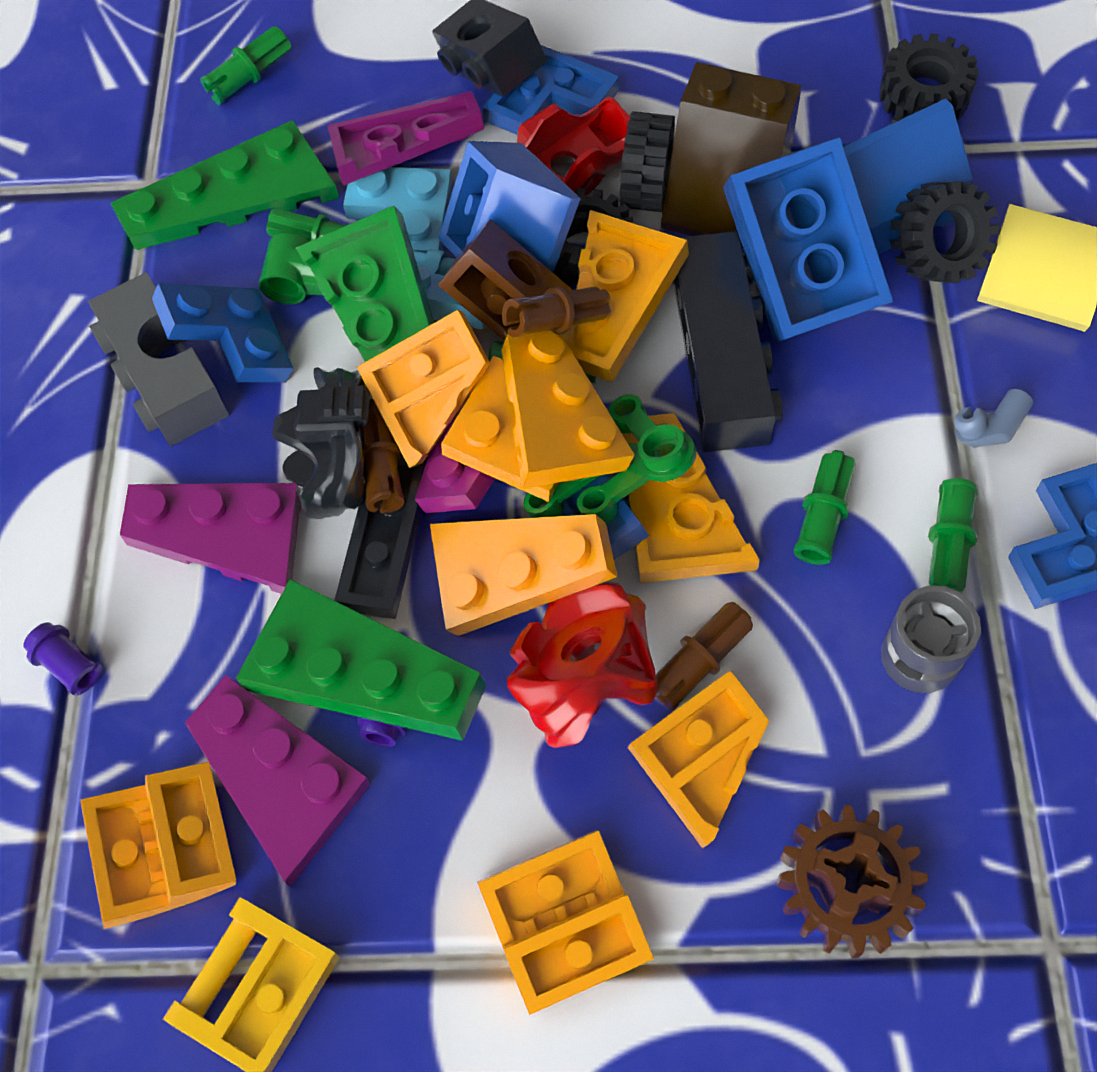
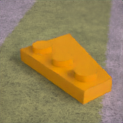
M590 210L587 223L589 233L586 247L581 250L578 264L580 275L576 290L590 287L607 290L611 296L609 302L611 313L604 320L572 325L569 331L563 333V338L585 373L613 383L687 259L689 250L687 240Z
M550 330L530 333L522 337H512L507 334L501 352L508 399L514 403L516 416L513 433L515 447H520L523 464L519 474L522 489L627 471L634 453L563 336L555 334Z
M675 413L648 416L656 426L670 424L685 432ZM622 433L627 443H638L632 433ZM697 451L693 465L682 476L666 482L650 480L627 495L629 508L649 535L634 546L640 583L758 570L760 559L751 544H746L733 522L734 515L725 499L721 500L705 473L706 467Z
M596 514L430 524L445 628L456 636L466 634L617 578L606 522Z

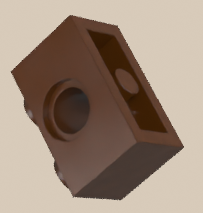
M491 219L488 220L461 251L438 284L442 290L504 342L509 327L520 325V323L509 326L503 325L502 308L508 299L544 295L552 287H561L566 291H572L568 285Z

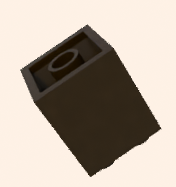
M695 63L680 101L662 211L661 229L690 236L737 231L723 186L730 175L791 154L802 85L704 63Z

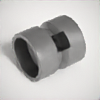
M928 585L913 590L902 600L881 646V660L888 676L900 687L914 693H933L945 689L956 679L964 663L975 649L981 635L980 617L973 603L960 592L945 586Z

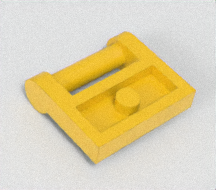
M239 897L229 913L233 921L182 1002L179 1003L174 1000L163 1020L245 1072H272L340 956ZM258 933L266 937V942L216 1023L213 1024L204 1018L254 935Z

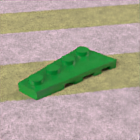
M291 120L119 198L110 204L135 250L198 235L201 233L202 226L219 222L226 223L227 227L247 222L246 215L272 208L293 211L297 210L296 202L320 197L321 202L325 203L337 200L339 196L336 185L294 121Z
M394 205L296 247L302 260L310 267L318 283L316 284L326 301L332 305L344 325L342 328L352 345L358 349L365 362L434 323L403 214Z
M289 579L236 677L241 686L249 692L461 741L464 740L486 688L480 672Z

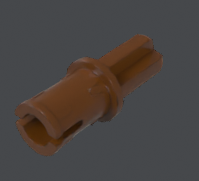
M552 287L544 295L508 299L502 308V321L504 326L520 323L519 326L509 327L507 330L508 334L512 337H522L526 334L548 330L555 334H562L569 331L572 325L607 318L611 313L609 306L611 296L607 290H600L597 287L566 291L561 287Z
M372 398L370 402L369 423L366 426H357L359 442L364 457L366 507L369 511L375 513L378 510L377 501H379L380 513H389L400 509L405 503L398 470V462L402 458V453L398 445L394 443V438Z
M729 602L693 637L684 636L680 640L682 648L656 673L658 693L655 697L668 709L675 711L679 707V703L709 673L716 675L720 671L718 663L752 630L753 623L750 615L735 602Z

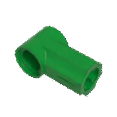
M279 233L272 236L269 240L258 283L259 290L268 299L282 304H297L304 300L306 294L323 295L316 284L318 281L313 272L304 263L296 247L309 242L306 238L292 233Z

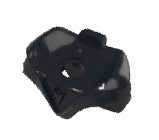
M315 367L313 375L318 389L300 390L297 406L280 413L274 420L273 438L297 450L286 458L282 468L287 480L303 487L300 490L299 497L302 510L309 519L337 517L348 508L355 510L364 499V457L357 436V426H366L369 423L372 396L358 369L350 372L342 368H336L327 372L319 367Z

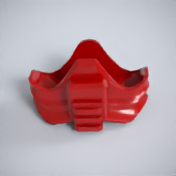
M611 97L605 98L582 115L571 114L554 103L519 125L517 143H522L552 172L551 162L555 158L560 156L573 158L575 162L565 177L559 176L555 172L553 173L575 194L576 189L585 188L586 196L599 185L606 175L614 171L617 164L622 160L630 116Z
M603 582L549 602L542 623H529L521 631L509 652L518 666L507 677L508 689L515 699L529 711L535 726L544 732L545 741L553 748L578 744L584 738L593 715L597 714L602 702L606 699H625L637 705H645L653 702L658 692V681L646 632L645 610L647 606L638 596L626 593L619 583ZM601 643L600 647L595 651L594 644Z

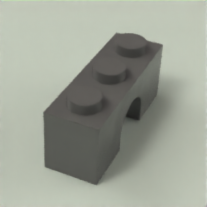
M145 272L88 300L98 319V322L89 325L105 355L115 350L120 359L110 365L126 393L137 388L142 398L132 404L148 432L150 433L159 428L171 447L229 417V414L192 347L175 356L158 359L166 349L184 340H171L167 338L152 301L156 287L148 273Z

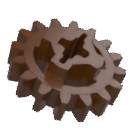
M844 805L837 822H833L830 815L824 809L820 810L814 818L816 831L814 832L809 827L800 823L793 833V838L800 848L785 846L780 856V860L793 868V870L779 874L777 887L784 890H792L794 896L785 903L782 909L785 915L800 912L804 915L806 920L799 931L803 938L813 934L816 930L825 934L823 951L829 954L839 941L847 942L851 958H859L864 953L866 941L870 940L872 946L879 954L884 953L892 946L888 930L904 939L914 929L904 914L918 916L926 906L925 901L912 894V891L922 888L928 882V874L911 871L910 864L921 853L918 846L901 849L897 840L900 838L904 828L897 824L887 832H884L878 828L879 812L876 810H872L864 822L856 821L851 805ZM834 840H851L848 847L836 852L824 847L821 851L817 850L824 844ZM877 852L886 860L893 875L886 873L876 854ZM847 869H852L858 873L857 884L861 887L856 894L844 889L846 878L843 874ZM809 885L819 889L827 906L826 912L815 901ZM866 909L880 913L881 910L888 912L877 921L867 924H852L855 915Z

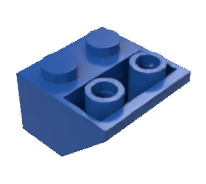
M468 141L438 239L457 258L481 228L491 219L551 272H554L581 198L522 143Z

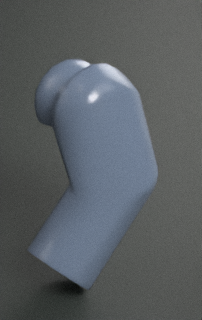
M1011 389L1007 391L995 413L986 414L981 408H976L973 414L971 407L960 410L954 420L956 437L963 444L973 448L1010 442L1033 405L1031 396L1022 390Z

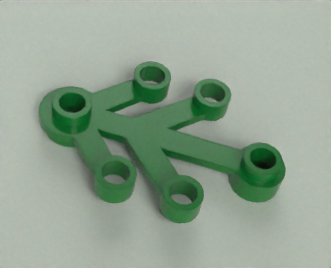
M633 394L618 397L611 403L608 410L620 432L624 434L632 433L638 443H628L634 453V457L627 471L620 472L602 486L596 485L585 489L577 499V508L581 515L596 514L606 524L615 518L618 511L616 504L618 501L650 480L666 482L682 476L691 468L696 459V447L692 438L674 425L663 424L656 426L647 416L640 398ZM600 476L559 482L549 503L541 508L539 507L547 501L527 493L523 502L524 507L531 518L561 516L564 510L562 501ZM603 503L600 507L592 509L595 505Z

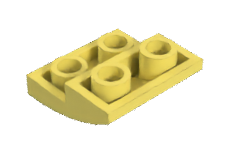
M1009 204L996 241L998 245L995 253L991 255L992 258L977 301L1086 332L1090 327L1097 306V227Z

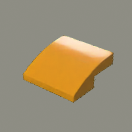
M209 762L146 775L145 785L80 799L104 930L172 910L236 885L237 880Z
M598 830L477 881L529 1015L654 960L631 901L623 891Z

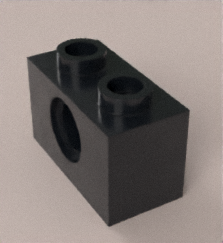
M469 0L431 31L440 47V50L437 51V56L443 67L451 75H460L470 80L476 88H485L501 97L507 95L547 62V58L529 18L486 0Z

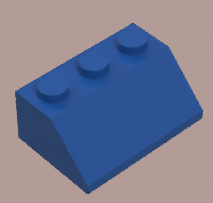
M946 98L843 147L878 255L891 249V239L899 238V230H890L891 220H902L903 215L895 210L900 202L911 203L906 194L912 189H921L922 184L929 182L962 181V183H972L973 180L953 105ZM948 211L940 213L934 227H944L954 222L952 214Z
M840 137L730 175L723 189L774 343L893 302Z

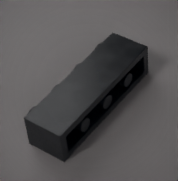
M738 231L680 237L687 240L689 255L673 280L703 453L770 445L774 423L782 422V399L778 388L770 389L767 375L772 374V351L768 341L760 342L758 329H762L763 326L762 303L759 296L751 297L749 285L753 284V277L745 253H742Z

